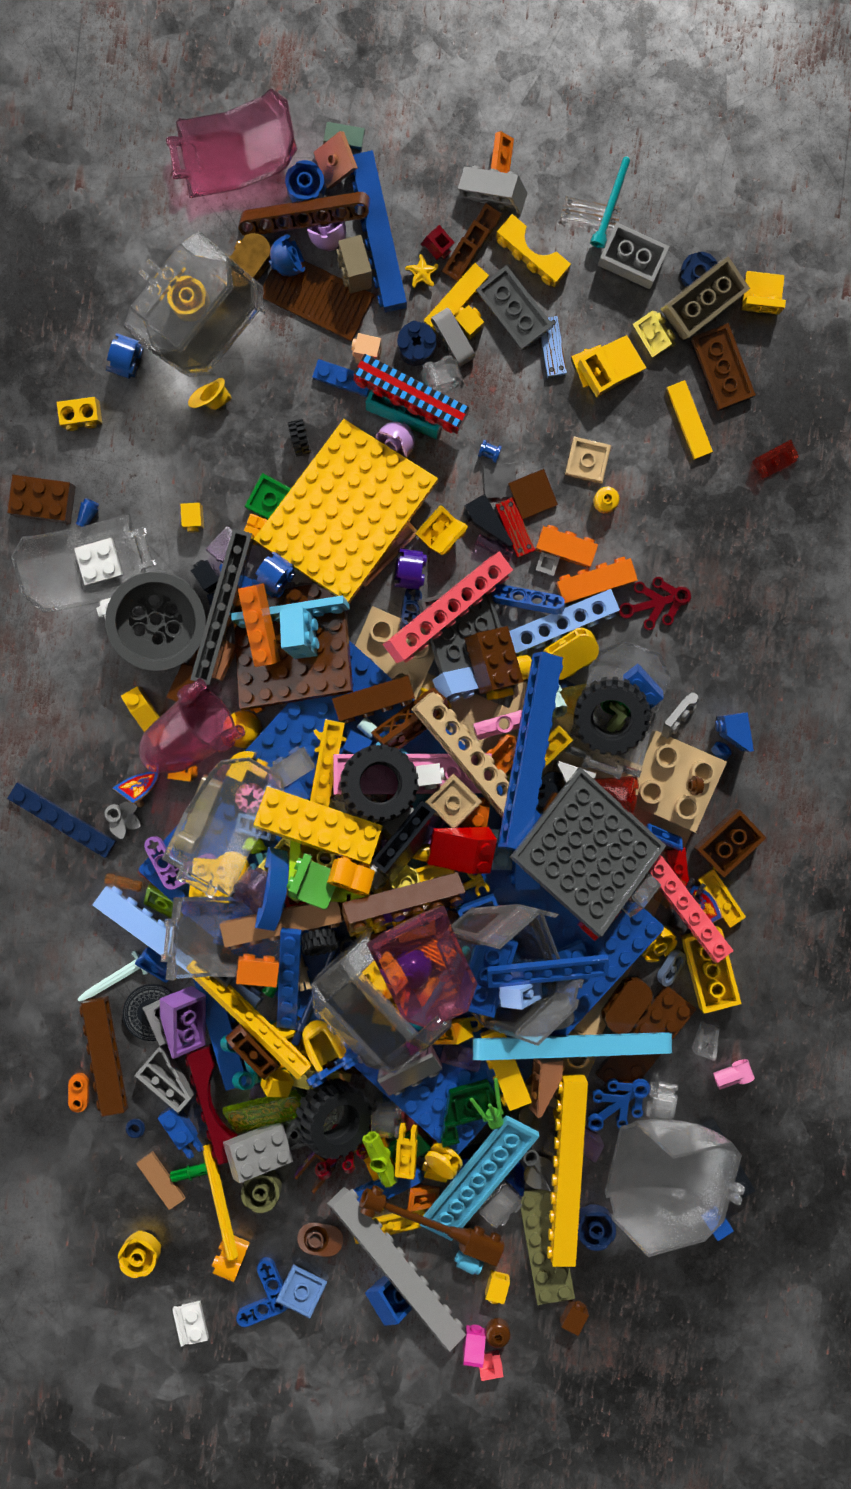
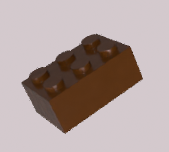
M12 474L7 513L15 517L71 524L76 486L70 482Z
M508 626L475 633L464 638L480 694L524 682Z
M735 808L693 848L720 876L725 878L766 837L741 810Z

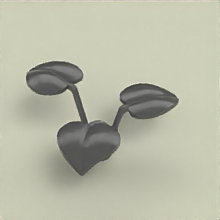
M530 1104L523 1106L519 1112L518 1121L538 1132L545 1130L550 1121L548 1108H546L541 1118H537L529 1109ZM532 1145L521 1158L527 1164L524 1169V1180L532 1188L551 1192L553 1190L551 1180L552 1174H554L553 1165L548 1158L539 1156L533 1149L534 1145Z

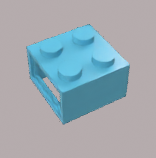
M303 606L281 609V648L294 659L317 656V649H319V640L316 637V630H318L317 619Z

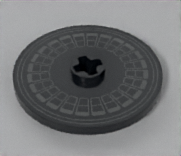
M159 984L142 985L132 991L123 1006V1021L128 1031L141 1040L156 1041L143 1007L173 992ZM160 1008L156 1010L155 1016H160Z

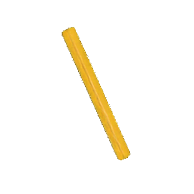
M207 1144L203 1146V1156L227 1260L231 1261L238 1258V1252L217 1161L214 1160L212 1155L213 1145Z

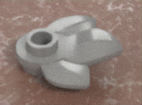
M125 801L120 805L112 804L106 808L105 818L110 822V831L116 837L123 839L126 829L130 830L141 827L140 819L134 814L138 807L136 804ZM113 810H116L118 812L117 817H114L112 815Z

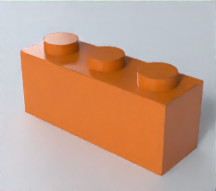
M547 525V527L543 526L535 551L545 552L559 557L561 560L589 569L598 544L594 543L595 540L584 537L581 539L576 537L577 534L566 531L563 533L558 531L557 527Z

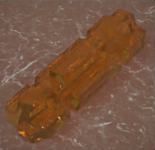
M110 873L106 874L104 883L108 885L114 884L116 887L132 889V891L136 892L142 889L141 881H133V879L121 876L115 877L114 874Z

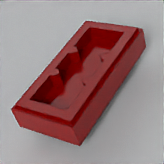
M683 847L682 851L675 848L666 849V862L683 885L686 886L689 881L686 848Z

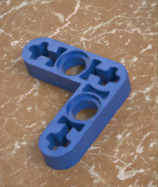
M269 1257L262 1258L257 1266V1272L267 1297L239 1309L236 1320L241 1327L251 1326L287 1310V1307L276 1304L275 1300L283 1286V1282L275 1262ZM263 1264H266V1266H269V1265H270V1267H269V1274H270V1276H268V1277H267V1275H268L267 1270H266V1269H262ZM274 1280L279 1286L276 1289H271L268 1283ZM260 1305H265L268 1308L266 1314H261L258 1311ZM243 1313H245L246 1316L250 1315L248 1320L242 1318Z

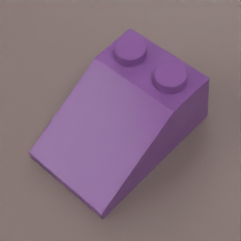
M190 986L160 998V1018L171 1057L175 1059L204 1046L206 1034V995Z

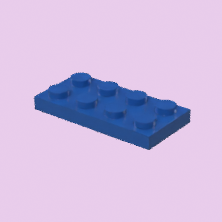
M479 931L455 1004L457 1009L492 1018L495 1017L500 1001V987L488 988L487 967L512 964L518 946L517 941Z

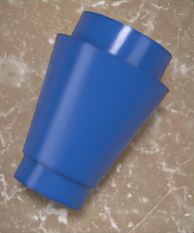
M87 498L83 502L81 501L76 524L87 528L99 511V504Z

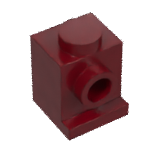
M438 225L425 237L421 246H425L435 259L438 260L440 257L445 259L452 252L450 248L455 242Z

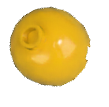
M244 710L232 713L224 724L226 739L237 748H248L263 730L261 720L257 715Z
M664 926V930L646 948L642 956L647 962L659 961L658 957L663 954L666 957L675 949L677 945L675 938L677 937L668 927Z

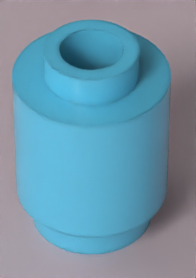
M460 1250L457 1252L454 1260L457 1262L456 1267L472 1275H479L484 1265L483 1261L465 1255Z

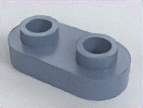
M678 949L673 950L667 956L661 969H659L657 981L663 986H670L685 964L686 955Z

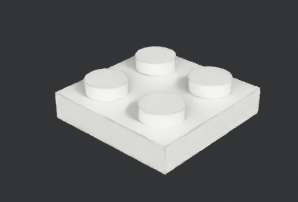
M113 538L74 548L85 586L123 576Z

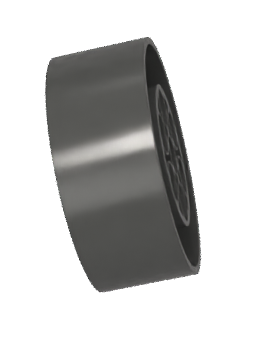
M145 571L126 579L115 590L107 606L105 626L111 645L124 660L141 669L161 671L181 665L196 652L201 644L206 626V618L199 596L185 580L165 571ZM157 595L160 598L159 604L151 605L148 601L149 597ZM169 604H175L178 610L176 613L170 614L167 612L166 607ZM141 606L144 613L141 616H135L132 612L133 607ZM154 614L159 615L162 619L157 625L150 621V617ZM171 623H176L179 625V630L176 633H171L168 630V626ZM141 625L145 628V633L137 635L134 632V628ZM160 634L163 637V641L156 644L152 641V636Z

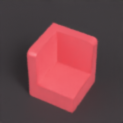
M499 1350L484 1352L483 1368H479L481 1381L504 1377Z

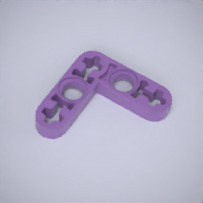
M153 836L145 841V850L165 888L176 889L191 880V877L186 876L184 869L186 866H192V860L177 868L160 837ZM151 840L159 843L157 850L158 852L163 850L164 854L154 857V854H157L154 848H150ZM206 853L197 857L203 859L204 857H206V859L216 860L215 856L211 853ZM164 857L168 860L166 868H161L158 865L159 858ZM180 870L182 878L176 880L175 885L169 884L167 881L170 879L169 875L175 877L179 875L177 871Z

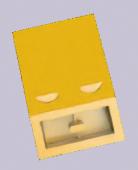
M627 335L582 357L577 364L596 398L646 369Z

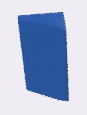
M652 824L646 825L665 845L680 851L683 850L682 837Z
M149 946L135 961V965L165 983L176 976L178 967Z

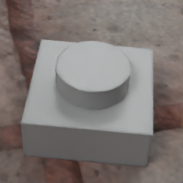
M541 552L535 571L553 577L560 558Z

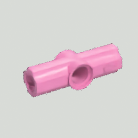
M522 710L474 723L473 727L477 740L519 729ZM502 718L508 721V727L504 730L499 727V721Z

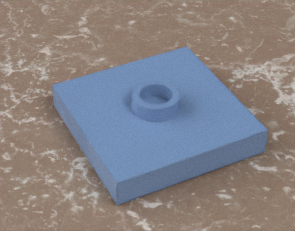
M293 1264L275 1301L311 1318L327 1281Z

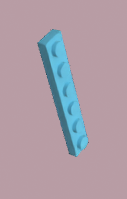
M336 596L269 607L272 621L280 622L281 609L303 606L311 615L323 616L324 613L332 612L338 614L342 613L343 610H349V603L344 596ZM243 611L231 613V620L237 626L246 628Z

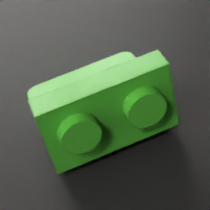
M304 853L303 858H298L294 867L297 870L295 877L291 876L286 887L289 889L288 896L325 910L328 908L336 888L327 883L331 868L311 861L312 856Z

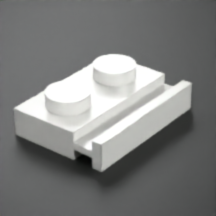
M201 1301L182 1304V1306L178 1307L174 1306L172 1310L180 1345L184 1346L185 1344L190 1345L208 1341L209 1336Z

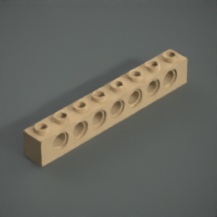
M429 693L411 710L503 819L509 787L507 775L501 769H497L493 758L482 751V745L476 739H472L469 735V729L464 724H460L456 719L457 715L455 712L443 704V698L438 693ZM434 709L440 713L438 720L433 717ZM447 725H450L453 729L451 735L446 732ZM460 740L465 742L464 750H461L458 746ZM473 755L477 756V765H473L471 762ZM486 770L491 773V778L488 781L484 778ZM498 785L503 789L501 795H498L496 791Z

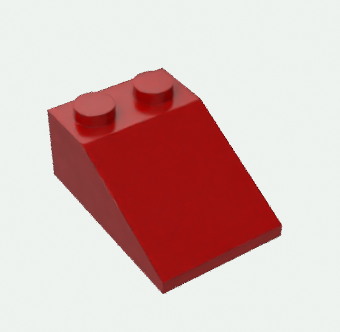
M490 827L433 828L427 863L428 865L469 874L490 873L497 839Z

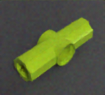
M370 1131L362 1139L371 1159L370 1168L377 1172L381 1184L385 1188L392 1187L398 1182V1177H395V1169L390 1160L391 1151L384 1146L379 1133Z

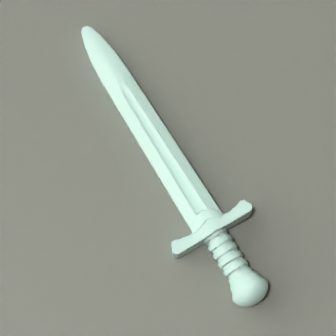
M132 952V955L135 957L134 961L85 991L78 998V1001L91 998L137 970L142 969L135 965V961L139 958L138 952ZM142 969L143 975L148 974L147 971Z

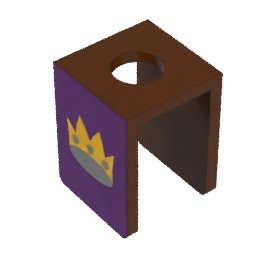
M312 1151L298 1167L294 1178L297 1180L315 1157L322 1162L328 1159L322 1158ZM336 1163L331 1167L332 1172L335 1170ZM318 1178L313 1184L311 1192L314 1194L325 1180Z

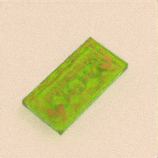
M292 1090L288 1098L263 1097L223 1107V1114L235 1131L239 1133L295 1119V1117H298L296 1111L297 1107L301 1105L300 1100L302 1098L296 1090Z

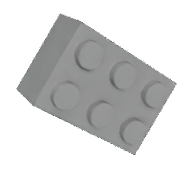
M616 222L597 266L650 289L670 246Z
M277 1121L223 1142L232 1177L238 1183L293 1162L284 1126Z

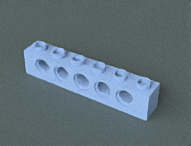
M609 589L568 606L561 614H549L509 631L516 656L527 654V649L532 647L535 650L546 646L544 642L548 640L556 642L563 637V634L570 633L576 628L585 625L589 628L599 624L598 620L605 617V620L616 617V612L620 609L612 590ZM593 605L601 606L602 613L600 615L593 612ZM576 612L583 613V622L575 620ZM559 619H563L567 623L566 628L563 630L557 627ZM540 627L548 628L549 635L547 637H542L539 634ZM523 634L531 636L530 644H524L521 641Z

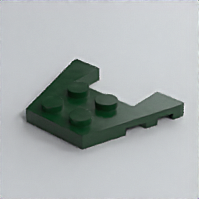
M487 1079L449 1089L441 1135L443 1148L460 1143L456 1126L482 1119V1116L471 1103L470 1098L477 1102L484 1113L489 1109V1103L494 1108H497L495 1091ZM501 1101V1107L504 1112L502 1114V1118H504L506 1115L511 1117V1115L509 1114L505 1106H503V1103Z

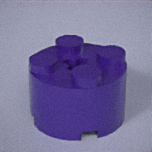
M399 548L398 553H401V556L396 560L394 580H398V583H395L394 586L418 590L419 587L424 585L425 574H422V568L426 566L427 555H423V551Z

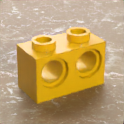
M96 397L57 402L59 424L67 431L78 430V427L84 426L85 428H96L97 425L102 424L100 402ZM93 410V415L86 418V412ZM74 412L73 419L67 420V415Z

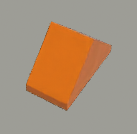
M423 1184L411 1187L409 1189L407 1210L413 1212L430 1208L437 1200L440 1188Z

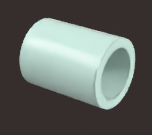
M366 717L357 728L370 739L372 737L371 732L377 726Z

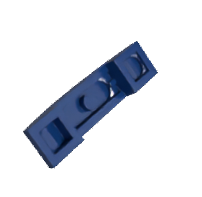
M268 847L265 868H268L262 908H258L255 928L275 931L286 899L289 859L288 851Z

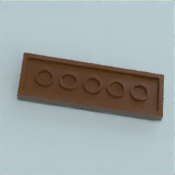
M664 986L651 1002L648 1011L644 1012L640 1017L639 1024L628 1033H672L673 1040L697 1008L669 986ZM661 1054L608 1056L595 1074L606 1084L611 1078L616 1079L620 1083H633L635 1080L644 1077ZM617 1090L620 1095H625L629 1092Z

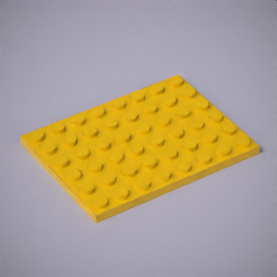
M343 419L253 540L270 553L276 552L292 563L296 570L332 594L344 596L347 602L350 603L438 483V478Z

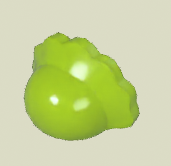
M252 836L247 839L242 850H247L251 854H257L262 852V850H267V847L261 838Z

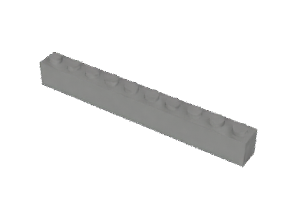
M343 1187L327 1203L328 1206L441 1345L450 1352L466 1336L462 1330L464 1326L457 1318H452L450 1315L452 1311L446 1304L442 1305L439 1302L441 1298L436 1291H430L427 1287L429 1285L428 1281L422 1275L419 1277L416 1273L418 1270L411 1261L407 1262L405 1260L406 1254L400 1247L396 1248L392 1244L394 1239L387 1232L384 1234L381 1230L382 1224L376 1218L372 1219L360 1212L361 1207L357 1200L359 1198L357 1193L353 1189L348 1190Z

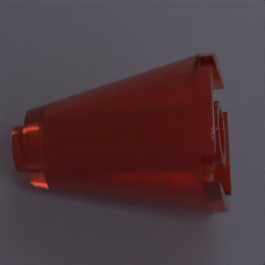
M624 776L594 779L625 810L632 814L634 813L638 797L636 795V789L639 788L638 777Z

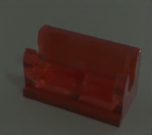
M789 440L753 460V463L763 480L795 463L799 455L792 440Z

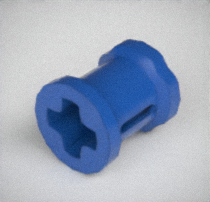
M484 440L478 456L490 458L496 463L502 446L499 445L497 447Z

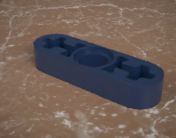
M406 589L399 622L400 629L408 624V619L412 621L420 614L418 601L422 599V593L419 589ZM406 608H412L415 612H410Z

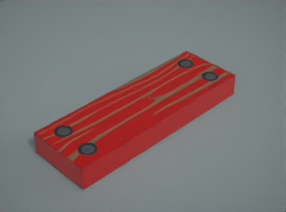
M512 497L496 504L495 507L503 526L513 542L512 547L517 558L534 552V545L514 498Z

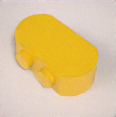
M576 628L546 647L543 652L563 657V669L559 680H563L566 677L573 676L582 667L592 664L598 657L599 646L591 631L585 628Z

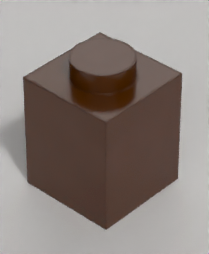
M569 1300L560 1318L561 1328L579 1336L589 1317L586 1305L578 1300L576 1302Z

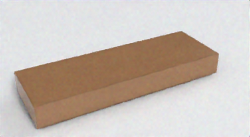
M153 1151L136 1163L169 1210L186 1198L178 1185L171 1181L170 1174Z

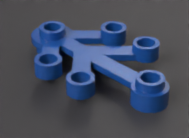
M354 1050L350 1051L343 1058H338L333 1062L335 1067L329 1070L325 1068L320 1072H316L306 1080L309 1086L312 1085L313 1088H316L327 1080L326 1076L342 1066L347 1070L359 1062L357 1059L358 1055Z
M611 1078L607 1081L609 1091L616 1092L621 1090L629 1092L625 1095L604 1094L599 1089L592 1092L594 1102L614 1103L599 1114H591L588 1117L589 1128L592 1131L601 1130L604 1126L603 1120L620 1109L616 1123L618 1128L625 1129L628 1126L629 1101L635 1098V1105L631 1107L632 1116L635 1118L642 1117L643 1098L650 1092L649 1083L644 1079H637L633 1083H620L616 1079Z

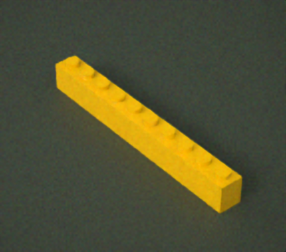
M563 1074L562 1080L557 1087L560 1100L556 1101V1111L559 1112L558 1119H555V1130L558 1132L557 1137H554L556 1156H553V1168H555V1174H552L551 1179L554 1192L550 1194L553 1210L549 1212V1220L552 1223V1227L548 1229V1239L551 1243L547 1247V1258L551 1259L553 1267H576L588 1081L585 1075Z

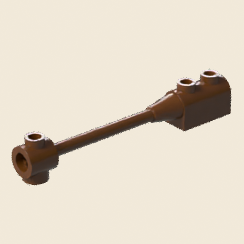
M373 1186L372 1189L366 1188L362 1193L359 1204L362 1214L374 1218L375 1214H380L383 1210L435 1229L459 1242L458 1247L463 1254L497 1267L504 1251V1242L499 1234L491 1232L490 1236L484 1234L485 1230L475 1225L474 1229L449 1227L386 1202V1196L383 1194L384 1190L378 1186Z

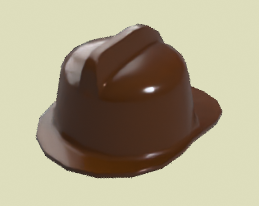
M308 1223L299 1230L297 1242L300 1249L307 1254L332 1257L341 1250L343 1235L335 1226Z

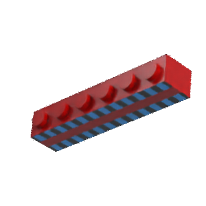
M367 354L363 355L354 372V381L359 387H367L373 390L375 395L390 399L396 406H404L410 413L425 417V420L431 424L437 423L449 433L454 432L458 434L468 415V406Z

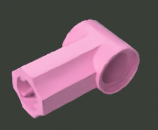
M747 1059L738 1060L731 1067L713 1073L719 1090L737 1083L746 1084L755 1079Z

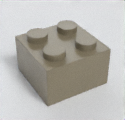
M358 235L339 240V248L336 249L339 270H342L344 287H348L350 294L372 288V271L362 236Z

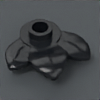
M551 771L541 777L542 785L538 794L539 807L544 808L553 792L559 793L561 791V787L557 785L562 777L561 774Z

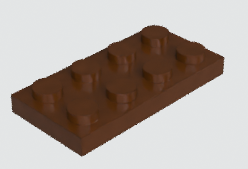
M729 323L691 338L718 411L756 396Z

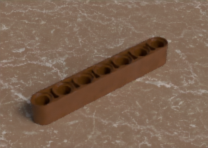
M355 192L249 209L241 213L238 229L242 235L251 233L267 234L362 219L369 213L370 198L364 192Z

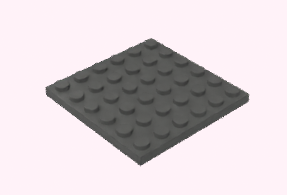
M580 767L574 772L510 858L597 937H602L666 845Z

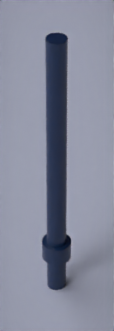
M337 937V950L331 953L328 952L301 1020H298L296 1024V1032L291 1042L296 1046L300 1043L304 1028L309 1024L308 1021L342 942L340 937Z

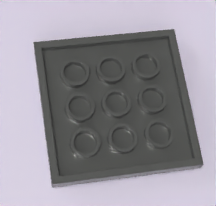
M485 593L481 596L483 600L477 605H470L468 607L470 611L462 617L458 615L455 618L456 622L452 626L441 629L442 634L436 639H429L440 674L472 667L464 638L475 633L501 627L491 593L488 595ZM444 594L419 600L418 605L421 613ZM448 605V609L452 612V607ZM434 616L435 621L439 623L438 618Z

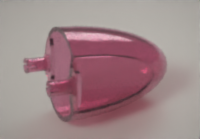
M198 678L192 684L183 686L177 693L179 700L143 733L139 745V758L146 769L161 774L181 772L200 763L215 752L222 753L228 751L233 747L237 739L245 735L243 727L238 724L235 726L234 720L225 704L212 691L207 689L205 681L201 678Z

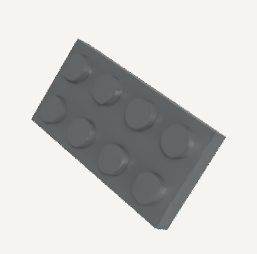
M507 265L476 289V292L522 351L553 328L551 321Z

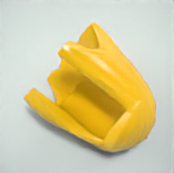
M314 1020L304 1028L302 1033L304 1047L310 1062L317 1072L323 1070L322 1066L327 1064V1061L330 1062L335 1058L339 1057L341 1059L346 1053L344 1042L328 1023L322 1020Z

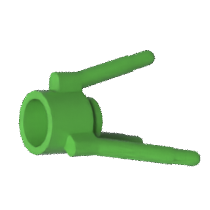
M494 1078L497 1108H494L489 1103V1109L484 1113L473 1098H470V1101L482 1116L483 1121L488 1122L491 1129H498L503 1125L502 1114L504 1112L501 1107L498 1079Z

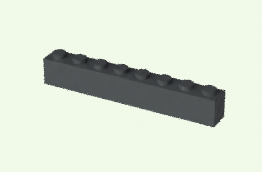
M235 528L232 530L190 680L211 686L214 684L231 623V613H234L239 595L238 589L241 588L255 536L252 533Z

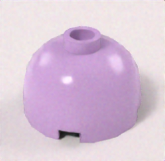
M345 221L307 228L311 242L322 250L333 251L339 247L338 241L346 237Z
M394 421L387 423L376 434L378 441L405 458L410 455L414 448V435L411 428L405 423L402 424Z

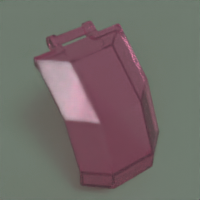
M269 89L263 96L227 112L190 119L179 118L176 121L178 137L169 136L166 138L173 167L171 171L173 179H186L189 198L239 190L279 174L289 165L298 150L288 100L274 89ZM177 146L181 147L185 169L180 168Z
M444 905L423 912L381 933L366 943L404 1021L432 1030L469 1010L477 981L455 936Z

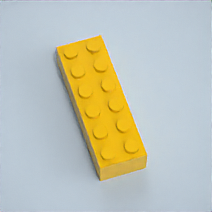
M268 786L253 824V828L338 857H349L353 862L367 865L371 863L383 827L382 825Z

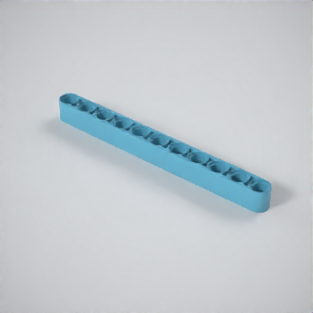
M664 1032L473 1039V1060L672 1053V1033Z

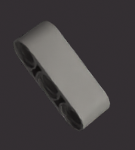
M449 308L431 317V322L457 367L463 366L476 357L470 343Z

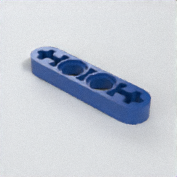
M502 584L495 585L496 589L491 592L492 599L497 604L549 614H561L565 609L564 598L556 594ZM516 595H522L524 597L522 600L519 601L513 599ZM535 598H540L542 602L540 604H534L532 600Z

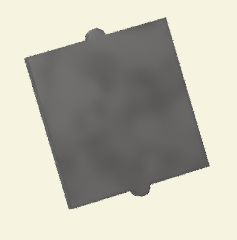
M498 462L497 464L483 465L484 488L487 499L499 498L502 500L503 498L513 497L508 483L516 480L515 463L501 464V462Z

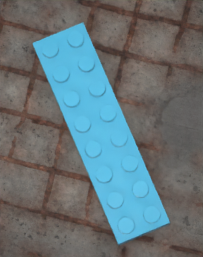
M506 1115L503 1118V1125L493 1130L423 1216L449 1227L463 1228L539 1138V1132ZM420 1224L421 1227H424L450 1241L453 1240L445 1233H442L440 1231Z

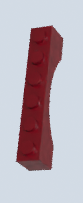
M212 1044L188 1052L186 1054L187 1057H185V1063L187 1068L191 1069L192 1075H190L192 1085L196 1086V1100L198 1105L201 1104L203 1110L201 1112L202 1121L208 1127L206 1133L208 1140L212 1141L214 1160L217 1159L218 1165L228 1162L223 1142L237 1137L238 1134L233 1132L221 1120L212 1101L211 1078L217 1061Z

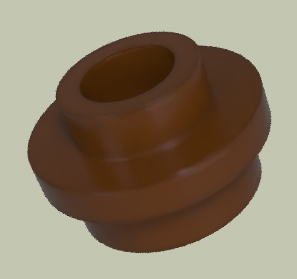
M692 776L687 784L688 791L695 796L701 794L704 790L703 779L698 776Z

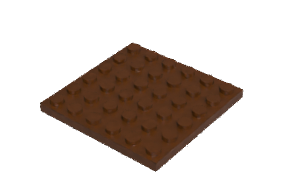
M317 583L285 589L279 598L276 596L272 598L266 594L269 607L336 597V595ZM235 607L234 613L242 612V608ZM343 610L342 613L338 614L330 612L324 613L323 616H313L318 622L316 637L319 640L317 656L294 659L281 648L280 622L272 621L280 661L259 667H254L246 628H241L234 623L239 709L243 711L353 692L347 610Z

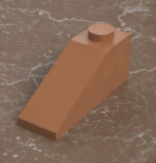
M562 1058L533 1059L530 1094L532 1103H530L529 1109L537 1118L543 1116L562 1080L565 1068Z

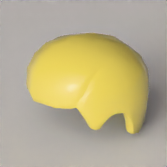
M408 865L403 868L393 882L389 880L392 889L420 882L416 869Z

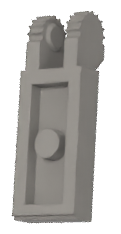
M689 693L665 721L661 734L663 737L668 739L672 733L675 734L681 725L680 723L682 721L685 722L689 715L694 712L697 706L696 703L699 700L697 694Z

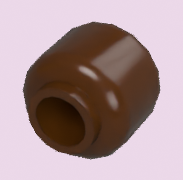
M494 1318L487 1323L485 1327L487 1342L494 1348H502L508 1344L510 1328L504 1319Z

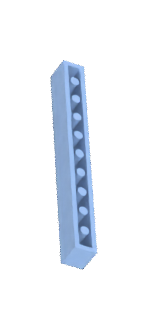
M106 886L93 903V906L189 975L185 969L193 960L166 939L171 931L167 928L169 925L161 919L157 921L153 918V913L148 909L143 908L142 910L137 906L138 902L133 898L124 897L122 895L123 891L118 887ZM236 980L230 984L255 1009L263 1000V997L260 995L262 992L254 986L250 988L247 985L236 984Z

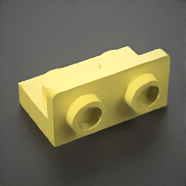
M657 311L649 312L633 324L652 358L670 346L676 345L674 339H676L671 329L667 330L664 325L666 322L665 318L660 312L657 313Z

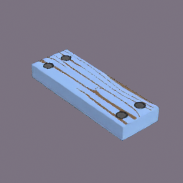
M557 316L548 317L553 324V328L541 336L547 378L567 374Z

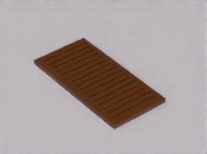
M306 261L301 262L302 267L305 266V271L292 277L283 276L277 270L271 268L259 293L260 298L352 342L374 298L373 293L362 290L350 294L348 287H344L342 278Z

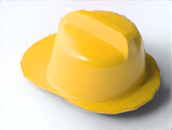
M218 378L198 388L190 396L188 405L191 408L205 405L210 409L217 410L231 401L232 397L224 386L225 380Z

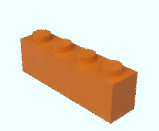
M625 557L615 559L614 563L607 565L605 562L596 565V569L592 571L586 568L578 571V575L573 577L570 574L559 577L560 581L555 583L558 593L564 598L565 604L609 589L612 590L634 583L638 579L631 558L625 559Z
M264 583L239 588L238 593L254 667L279 662L280 657Z

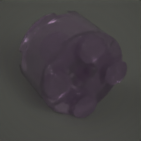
M251 866L247 868L234 885L233 890L235 894L233 897L237 902L244 903L250 907L253 913L257 914L258 908H262L268 872L258 867L253 870Z

